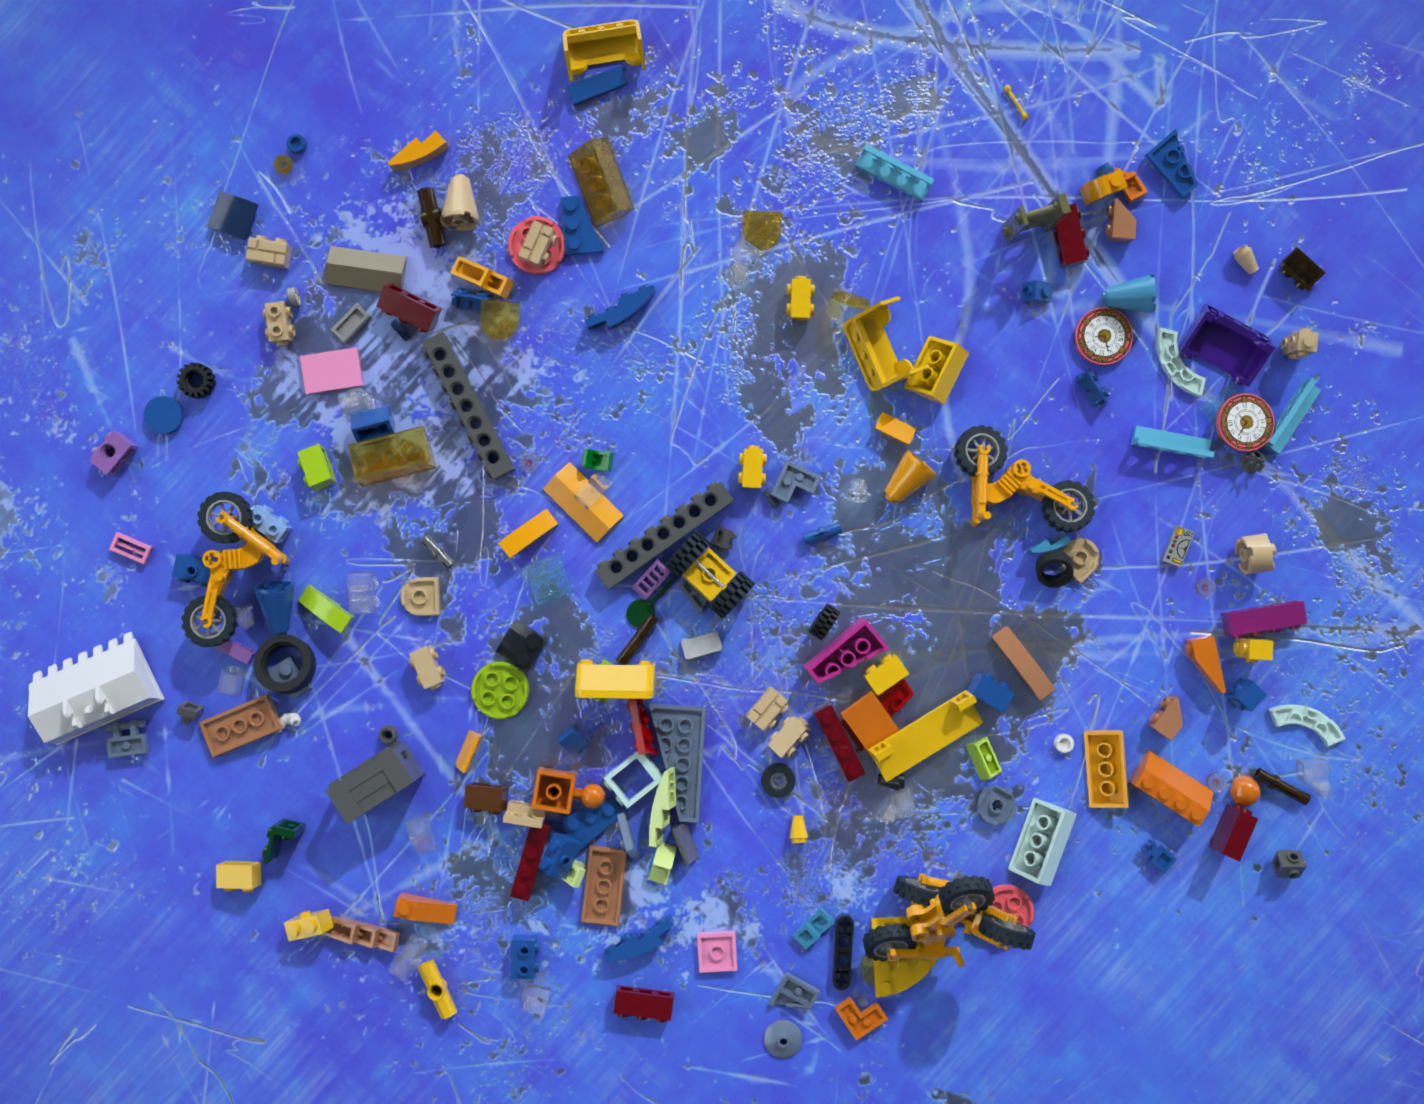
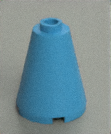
M1154 274L1106 287V291L1102 292V303H1106L1107 307L1144 313H1155L1156 304H1153L1156 298Z

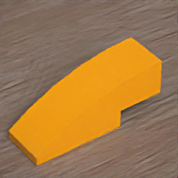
M434 131L422 143L416 137L387 163L393 170L415 167L437 157L448 149L449 146L440 134Z
M460 256L457 257L450 272L452 275L506 300L514 285V282L508 277Z
M545 509L501 540L499 545L509 558H513L558 525L548 509Z

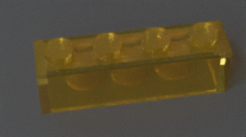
M608 137L591 138L568 155L595 227L622 218L635 209Z
M424 426L348 445L355 481L361 487L436 469L433 451Z

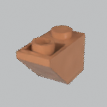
M1114 199L1106 209V216L1109 217L1108 224L1105 227L1107 242L1131 243L1136 238L1137 220L1119 199Z
M1169 694V696L1164 697L1161 701L1159 710L1150 716L1148 726L1164 738L1172 741L1182 728L1183 721L1179 698Z

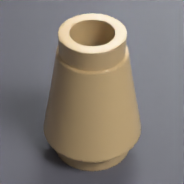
M1247 244L1233 252L1234 259L1248 274H1252L1259 269L1252 248L1248 247Z

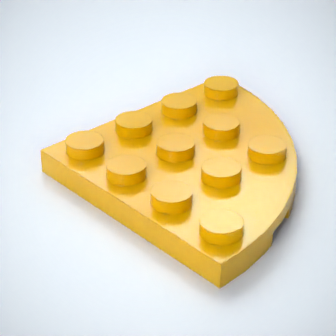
M907 916L871 918V929H876L877 926H884L889 923L891 925H894V923L906 924L907 927L915 925V923L908 922ZM916 942L917 947L915 949H921L920 942ZM901 958L895 961L886 960L885 962L873 960L875 996L885 997L897 994L915 985L931 970L938 958Z

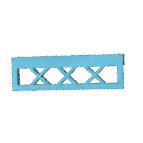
M865 144L855 165L856 168L921 202L934 181L933 178L868 144Z
M1310 378L1301 382L1275 421L1273 434L1264 445L1275 454H1280L1321 392V389L1315 386L1317 382L1315 379Z
M1134 426L1131 445L1202 459L1214 458V452L1210 451L1212 441L1210 439Z

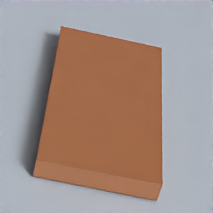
M270 693L199 722L212 758L283 729Z
M589 846L581 914L582 923L619 927L627 852L623 851L622 848Z

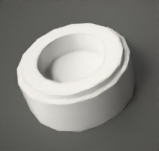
M1059 734L1054 739V747L1061 753H1068L1074 747V740L1067 734Z

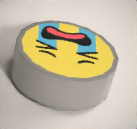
M296 287L287 288V297L291 306L301 305Z

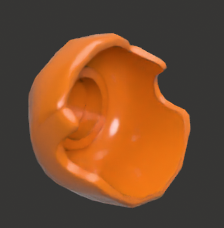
M1247 775L1234 778L1233 784L1229 789L1232 800L1239 806L1244 807L1255 804L1261 793L1256 780Z

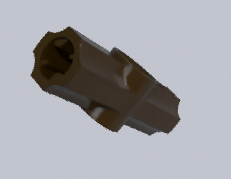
M433 187L421 188L417 191L421 207L420 217L423 227L426 229L429 247L441 248L447 244L443 226L440 222L442 213L437 204Z

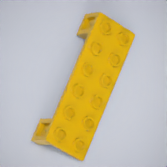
M966 690L868 749L886 782L890 781L981 725L983 721L974 706V703L977 702L974 695Z

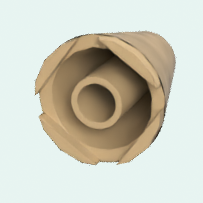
M456 174L450 179L440 222L445 228L450 229V226L456 227V231L472 230L476 228V224H480L470 179L464 174Z

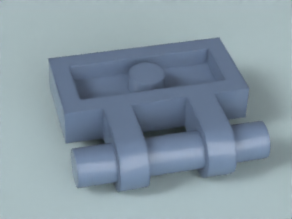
M132 719L130 722L121 723V721L106 725V732H113V737L106 739L108 758L148 753L147 733L139 734V728L146 727V720ZM122 730H130V735L122 736Z

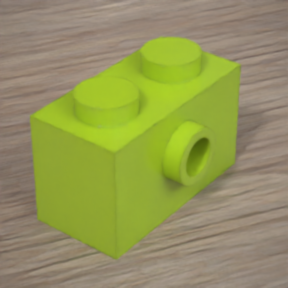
M316 444L297 452L299 456L297 461L299 467L304 470L305 476L303 479L307 487L318 491L337 483L326 449L323 446Z

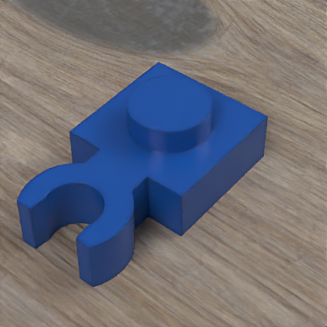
M1148 839L1147 841L1151 844V848L1146 850L1144 847H1141L1140 849L1145 854L1151 855L1148 860L1165 874L1177 859L1163 846L1160 845L1157 849L1156 843Z

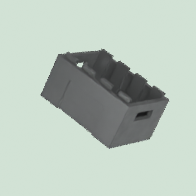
M398 740L373 756V758H369L341 776L340 779L342 781L338 778L328 784L329 789L326 790V793L347 825L415 782L425 772L406 742L400 743Z

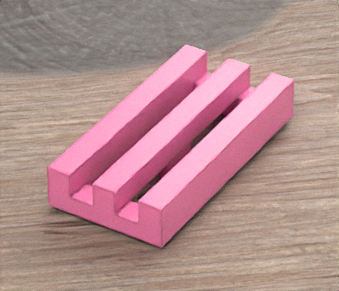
M116 532L109 548L110 551L143 565H147V559L151 556L150 552L154 549L153 546L120 532ZM121 538L123 540L131 542L135 545L145 548L146 551H142L138 548L121 542L118 539ZM116 544L143 555V558L116 548Z

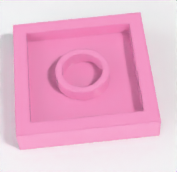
M735 930L697 933L699 973L738 971Z

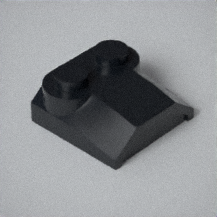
M516 619L503 637L496 652L514 663L518 668L528 672L547 643L548 638Z

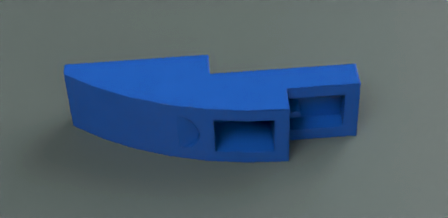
M649 284L640 286L636 292H625L620 295L621 298H618L619 307L614 305L606 308L604 313L599 314L596 312L589 315L588 319L585 320L588 329L591 330L607 323L609 330L627 322L650 301L656 292L654 285L649 286Z
M670 914L666 917L664 915L655 921L656 925L652 928L646 927L640 932L641 936H638L635 931L631 934L629 932L625 933L620 938V942L616 945L612 943L604 950L603 960L605 962L626 960L656 948L663 943L664 937L661 934L674 925L673 917Z

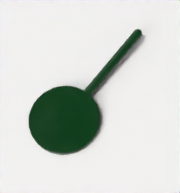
M674 577L650 602L643 599L633 601L628 606L626 613L629 623L634 627H640L649 613L655 617V609L652 604L677 578Z

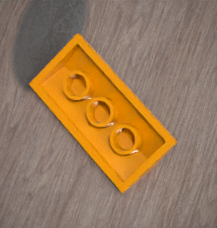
M570 462L555 474L543 488L596 542L624 516Z
M1123 730L1084 731L1089 808H1129Z

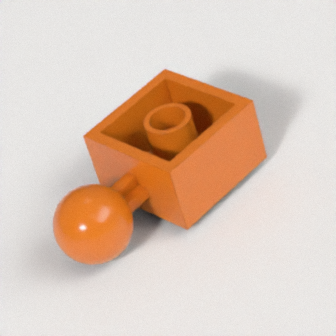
M539 767L531 808L570 814L573 799L581 800L587 808L595 809L603 804L605 792L597 784H589L583 789L575 788L577 772ZM553 786L559 790L556 794H553V790L550 789Z

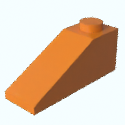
M1205 635L1186 639L1185 652L1187 656H1189L1190 660L1216 692L1226 693L1215 637Z
M402 892L397 898L393 916L412 921L454 924L458 905Z

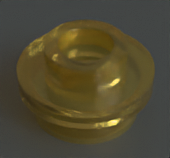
M282 154L275 158L273 165L278 173L288 174L291 172L293 161L289 156ZM287 162V166L282 168L281 164Z

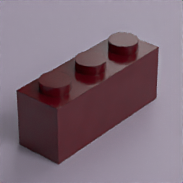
M1076 203L1069 205L1071 212L1052 229L1061 268L1083 264L1089 257V249L1084 243L1085 231L1079 221L1081 213L1079 208L1076 207Z
M392 283L383 286L376 307L382 309L381 311L384 314L394 315L399 318V321L405 324H412L421 332H430L435 329L442 311L441 307Z
M617 985L613 1014L623 1018L636 1016L639 1020L651 1018L662 1023L671 1021L674 992Z

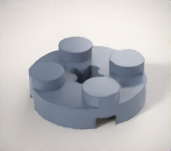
M990 785L980 793L977 800V810L985 821L993 825H999L1013 818L1016 812V803L1013 794L1008 789L1002 786ZM1000 800L1001 808L993 810L992 803Z

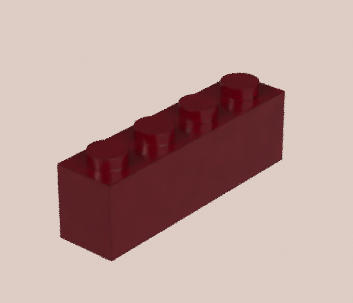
M829 702L813 710L847 781L851 782L865 775L866 773L832 704Z
M544 821L542 828H529L510 897L527 902L530 900L552 823Z

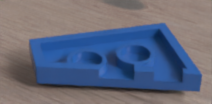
M1175 129L1151 149L1145 157L1182 199L1197 187L1198 183L1191 165L1186 160L1184 148L1179 143L1178 133Z
M561 197L566 256L604 253L581 197Z
M615 796L604 800L603 804L598 808L590 809L586 807L562 817L561 820L567 835H571L582 844L579 849L580 851L618 818L617 815L622 812Z

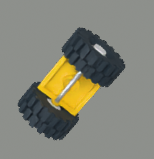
M696 530L665 563V566L677 578L682 575L685 580L711 602L708 606L723 619L744 598L755 583L742 571L737 574L708 547L711 542Z

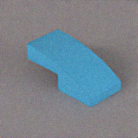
M1063 535L1052 543H1049L1047 539H1042L1028 548L1027 551L1029 553L1047 552L1063 547L1072 541L1068 535Z
M820 907L796 930L793 937L806 950L820 938L824 931L834 924L835 920L823 907Z

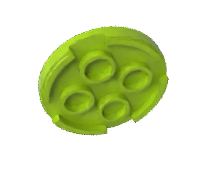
M505 661L492 662L481 668L475 675L471 686V695L475 705L484 715L494 719H506L517 714L525 706L529 697V683L524 672L516 665Z

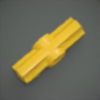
M434 959L419 965L417 968L427 987V995L433 1000L441 1020L457 1013V1008L447 989V982L442 978ZM433 986H439L442 992L434 991Z

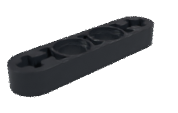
M846 913L840 914L836 918L832 981L838 990L848 988L851 976L854 922L852 917ZM845 918L850 923L846 924V932H850V934L843 932V926L840 923ZM842 937H846L849 940L848 945L845 947H841L838 944L839 939ZM841 956L848 959L847 964L844 966L837 964V959ZM840 971H843V978L846 981H843L840 985L836 979H840Z

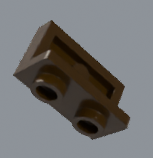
M1297 246L1279 263L1282 267L1280 271L1287 278L1292 276L1296 280L1294 284L1302 291L1306 289L1309 292L1312 289L1311 287L1326 273Z

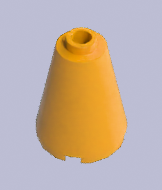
M910 450L904 453L884 490L887 493L885 497L892 503L895 501L900 503L937 475Z

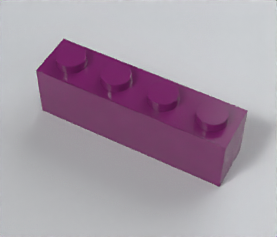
M1299 600L1221 613L1224 633L1227 636H1232V639L1244 638V634L1251 633V636L1262 635L1263 631L1270 630V633L1281 632L1282 628L1288 627L1289 630L1299 629L1301 625L1308 624L1304 601Z

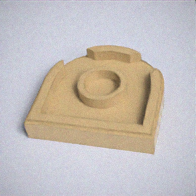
M1076 538L1063 546L1059 551L1065 552L1070 556L1074 569L1072 578L1078 584H1081L1098 567L1099 550L1092 541ZM1059 563L1065 570L1066 566L1064 564Z
M421 577L407 582L400 596L403 607L409 613L416 616L441 615L440 578Z

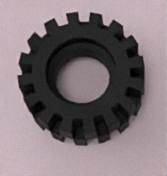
M192 362L190 365L185 364L184 369L180 368L181 374H177L179 380H176V382L180 385L178 388L183 391V394L200 399V397L205 398L206 395H210V390L215 389L213 387V384H216V380L213 379L215 374L207 366ZM195 373H199L203 377V383L198 388H194L190 384V378Z
M827 603L815 618L808 632L822 640L838 619L840 611Z

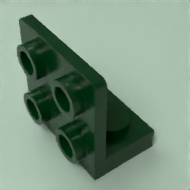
M283 818L272 825L267 833V838H269L268 845L264 847L262 857H264L263 863L268 864L278 857L282 839H294L304 832L306 824Z

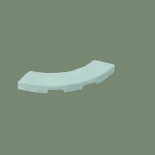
M1158 328L1156 348L1164 372L1183 391L1197 397H1202L1206 378L1192 372L1181 361L1177 345L1178 332Z
M1294 704L1280 705L1268 709L1275 727L1288 724L1306 726L1317 733L1327 747L1345 740L1342 731L1334 721L1318 710Z

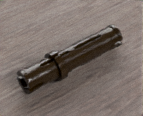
M649 613L642 625L636 628V633L616 658V661L621 662V665H626L645 638L650 636V631L659 619Z
M1258 768L1253 775L1254 779L1266 784L1271 790L1275 789L1300 802L1302 805H1307L1311 799L1310 794L1281 780L1278 775H1272L1262 768Z

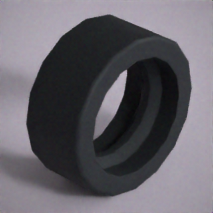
M1051 550L1040 555L1036 561V575L1039 582L1044 586L1058 588L1069 583L1073 577V563L1070 556L1065 552ZM1051 563H1061L1066 566L1065 571L1058 575H1048L1043 572L1044 567Z

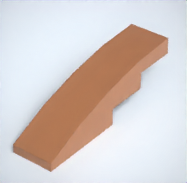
M1005 626L992 636V639L1002 650L1004 656L1040 701L1056 690L1008 626Z
M331 916L334 927L321 934L351 945L357 943L369 948L377 947L389 952L397 951L401 932L357 920Z

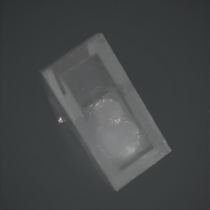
M598 471L590 477L588 482L574 495V498L588 510L614 483L601 471Z

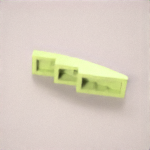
M675 767L664 771L656 791L649 825L650 847H657L663 842V828L670 824L669 810L676 806Z

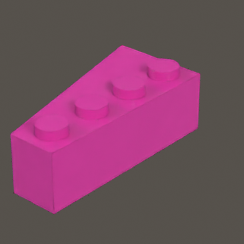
M860 617L803 666L814 680L820 684L890 648L867 620Z

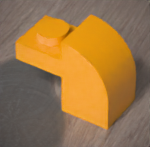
M1119 169L1084 184L1079 190L1087 206L1113 193L1126 189L1128 186L1122 170Z

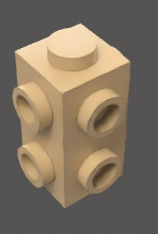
M285 301L264 303L263 317L267 321V328L265 329L267 340L276 344L277 347L288 346V343L294 342L293 337L295 336V328L291 324V318L293 317L292 307Z
M1301 328L1299 331H1293L1292 334L1284 336L1281 342L1282 355L1289 356L1291 360H1301V357H1309L1310 354L1316 353L1319 333L1312 332V329Z
M429 645L410 653L409 663L417 671L416 679L418 684L423 686L424 689L430 687L431 690L441 687L440 682L445 681L444 676H446L443 666H439L437 662L438 654L435 648Z
M795 716L788 717L782 723V729L779 732L776 731L770 737L768 746L781 758L792 757L797 751L796 747L798 744L805 742L809 737L808 733L811 729L807 727L808 722L801 716L799 718Z

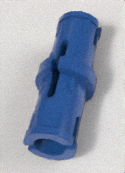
M839 522L826 527L820 526L817 530L802 534L805 545L820 540L826 541V538L842 534V529ZM829 530H830L829 533H826V534H823V535L814 537V535H817V534H820V533H823V532H826V531H829Z

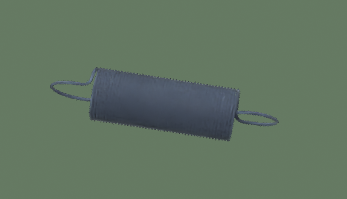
M768 488L762 492L773 508L779 505L776 498L770 496L771 491Z

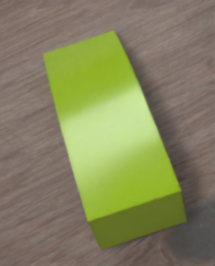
M310 584L298 600L313 614L340 633H345L355 618L354 615L343 609L340 604Z

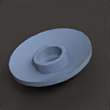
M777 1020L767 1027L764 1034V1044L768 1052L773 1056L788 1058L796 1054L800 1049L802 1034L798 1026L792 1021ZM784 1038L787 1040V1042L785 1044H781L780 1040Z

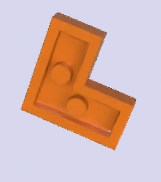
M851 996L834 1006L856 1041L888 1020L877 1001L863 1011L859 1010Z

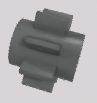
M1252 450L1249 453L1245 452L1240 458L1242 460L1240 462L1242 464L1241 468L1248 474H1253L1257 471L1260 473L1265 467L1264 456L1256 450Z

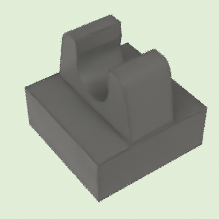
M718 526L711 544L724 549H732L733 546L729 545V541L731 538L736 539L737 536L733 531Z
M188 700L183 702L177 709V714L182 715L181 723L189 725L190 721L193 722L203 713L204 706Z

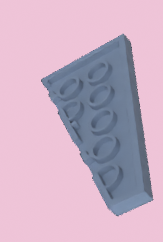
M649 704L665 768L668 770L671 767H675L676 810L679 821L699 823L706 707Z

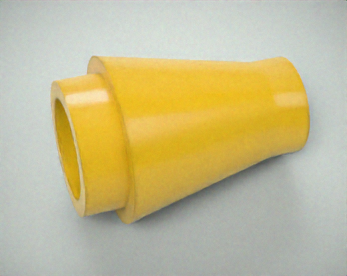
M804 815L792 816L789 837L791 838V843H807L808 834Z

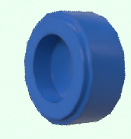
M292 134L287 139V147L294 154H302L307 149V141L300 134Z

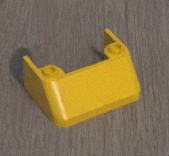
M632 19L568 29L563 32L564 54L569 81H573V74H583L588 68L587 65L625 60L630 66L642 64V70H646L638 20Z
M900 296L881 301L844 323L846 337L866 384L872 391L881 390L930 368L929 364L914 369L909 360L903 359L898 361L884 330V326L889 324L891 320L888 306L901 300Z
M581 660V662L577 663L575 697L652 699L655 695L656 663L651 664V661H639V664L600 665L593 663V660Z

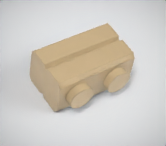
M533 220L518 257L539 268L543 264L546 265L550 257L548 253L550 246L554 247L558 238L555 229Z
M256 235V238H249L246 252V260L248 262L289 269L292 246L287 243V240L275 238V241H270L268 237Z
M769 686L748 711L746 717L763 731L766 728L770 730L776 723L774 718L779 713L782 715L789 707L787 705L789 701L772 686Z

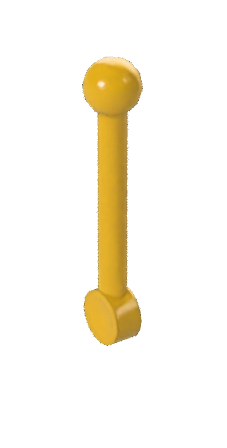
M1005 85L1004 92L1009 94L1020 111L1023 120L1028 119V114L1024 112L1011 92V86Z

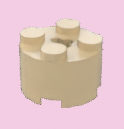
M1266 533L1243 536L1236 540L1235 555L1239 554L1241 563L1238 564V567L1243 574L1267 572L1275 569L1273 555H1276V547L1274 543H1270Z

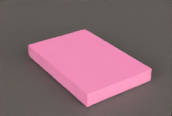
M357 347L300 356L305 393L307 395L364 386Z

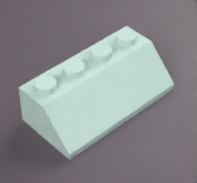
M1033 798L1008 869L1037 884L1051 886L1077 814L1060 806Z

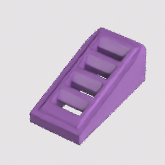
M657 559L632 588L646 600L672 572ZM656 566L664 573L663 576L654 570ZM651 572L659 579L658 582L649 575ZM645 578L654 584L652 588L644 581ZM640 583L649 590L647 593L638 586Z

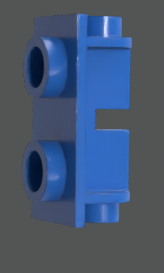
M457 288V290L451 293V296H455L452 297V305H455L457 308L469 309L471 302L473 303L472 310L486 312L491 309V303H488V301L492 299L493 295H488L485 291H476L475 293L469 292L466 288Z
M1087 368L1085 375L1080 373L1076 376L1078 379L1076 382L1083 391L1089 388L1092 390L1086 396L1092 405L1098 408L1103 405V400L1106 403L1109 401L1108 396L1110 394L1104 386L1100 387L1097 382L1099 378L1096 373Z

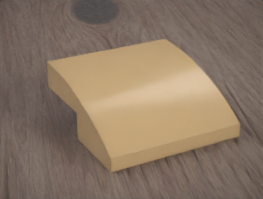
M510 799L507 811L503 816V822L542 828L547 811L531 808L532 803Z

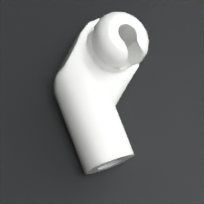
M284 713L280 717L283 729L286 725L298 726L301 723L300 715L297 713Z

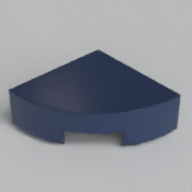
M396 319L390 323L404 341H408L411 338L409 333Z

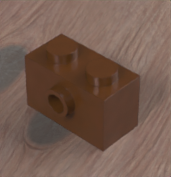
M477 782L468 783L465 785L464 808H470L471 812L486 810L489 814L498 815L507 809L509 786Z

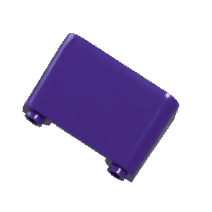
M1204 304L1180 350L1182 351L1181 354L1186 358L1199 357L1230 373L1235 384L1239 386L1244 384L1249 387L1276 347L1272 339L1208 304Z

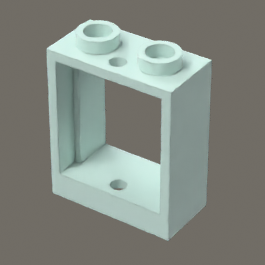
M635 751L604 776V784L609 791L613 790L617 796L615 798L621 806L625 805L629 808L657 786L663 775L648 756L638 755V752ZM637 758L654 780L632 798L628 799L612 777Z

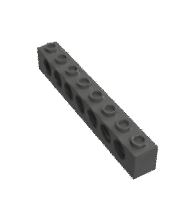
M442 331L423 341L424 348H422V351L427 359H431L433 363L431 368L434 374L440 376L442 380L440 385L443 391L449 393L451 397L449 403L453 410L457 409L460 415L457 418L461 426H466L469 432L466 434L468 440L477 447L478 450L475 453L480 461H484L486 465L484 470L487 476L497 480L515 471L516 469L447 335ZM442 351L445 352V358L442 361H438L437 354ZM450 368L454 369V375L451 378H447L446 371ZM459 385L463 386V392L460 395H455V388ZM470 402L472 409L469 412H464V404ZM479 419L481 426L478 429H473L472 422ZM484 436H488L490 439V443L487 446L481 445V439ZM497 453L499 459L496 463L492 464L489 458L491 454Z
M714 481L706 487L708 491L702 495L700 492L690 498L692 502L687 506L683 503L675 509L676 513L673 516L666 515L659 520L661 524L656 528L652 525L644 531L645 535L642 538L638 539V537L632 539L628 542L629 547L625 550L622 548L618 549L612 554L614 558L609 561L604 559L597 564L598 569L595 572L607 589H611L733 502V498L721 481L719 483ZM709 495L714 496L716 499V503L713 506H708L705 503V498ZM696 506L700 509L698 517L690 516L689 510L691 507ZM678 517L683 518L685 521V525L680 529L674 526V520ZM661 529L669 531V537L665 540L660 539L658 536V532ZM645 540L653 542V548L650 551L643 549V542ZM635 551L638 558L635 562H630L627 559L628 552ZM614 562H619L622 565V570L619 573L612 571L611 566Z

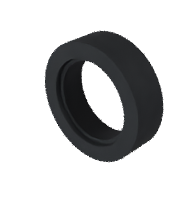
M282 634L269 638L259 647L254 657L253 669L257 680L265 688L278 694H293L305 688L312 680L316 670V658L311 647L304 641L292 635ZM294 647L300 652L302 657L300 672L288 682H275L268 672L270 657L280 648Z

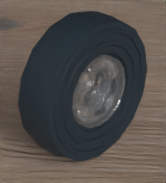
M773 763L763 771L761 777L762 787L772 797H785L794 789L795 775L787 765ZM779 775L782 776L783 783L775 785L773 778H778Z

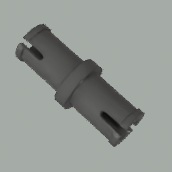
M430 535L422 539L420 544L431 553V557L436 559L446 571L455 564V561L446 554L445 549L439 546Z

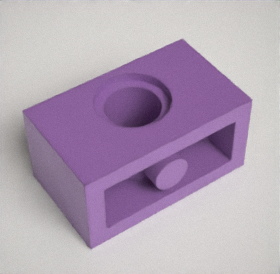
M112 431L104 437L102 445L93 450L89 461L106 475L115 476L138 446L123 433ZM114 448L115 454L111 457L110 450Z

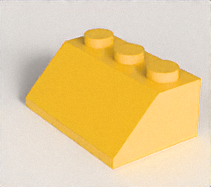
M928 336L914 365V369L929 364L930 368L909 377L904 387L928 400L944 405L969 352L958 343Z

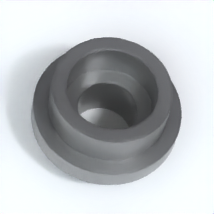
M386 725L380 729L379 739L384 744H393L398 739V731L394 726ZM387 731H390L392 733L391 738H388L386 736Z

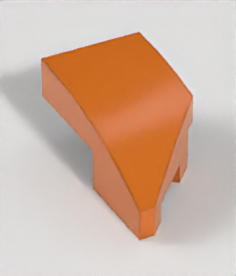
M1122 171L1128 186L1122 192L1128 202L1131 204L1146 196L1148 191L1139 177L1136 176L1137 172L1131 171L1129 173Z

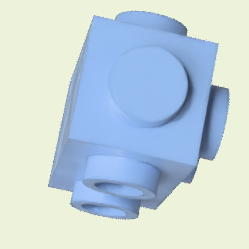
M265 504L263 506L256 505L251 507L254 522L250 528H254V531L257 533L260 531L265 535L264 538L272 544L282 543L292 530V527L288 525L289 521L282 516H275L273 514L274 510Z

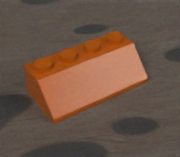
M1147 751L1128 782L1192 824L1200 827L1210 812L1213 791L1152 751Z

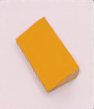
M882 412L874 430L909 446L916 428Z
M471 730L466 736L455 766L463 773L469 770L483 737L481 734Z

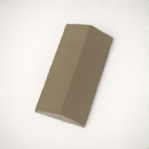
M331 246L326 260L325 284L382 292L383 286L392 283L403 289L407 257Z

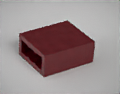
M1234 804L1233 807L1226 805L1209 847L1240 862L1258 818L1252 816V811Z

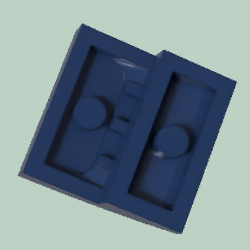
M220 191L207 227L246 241L259 205Z

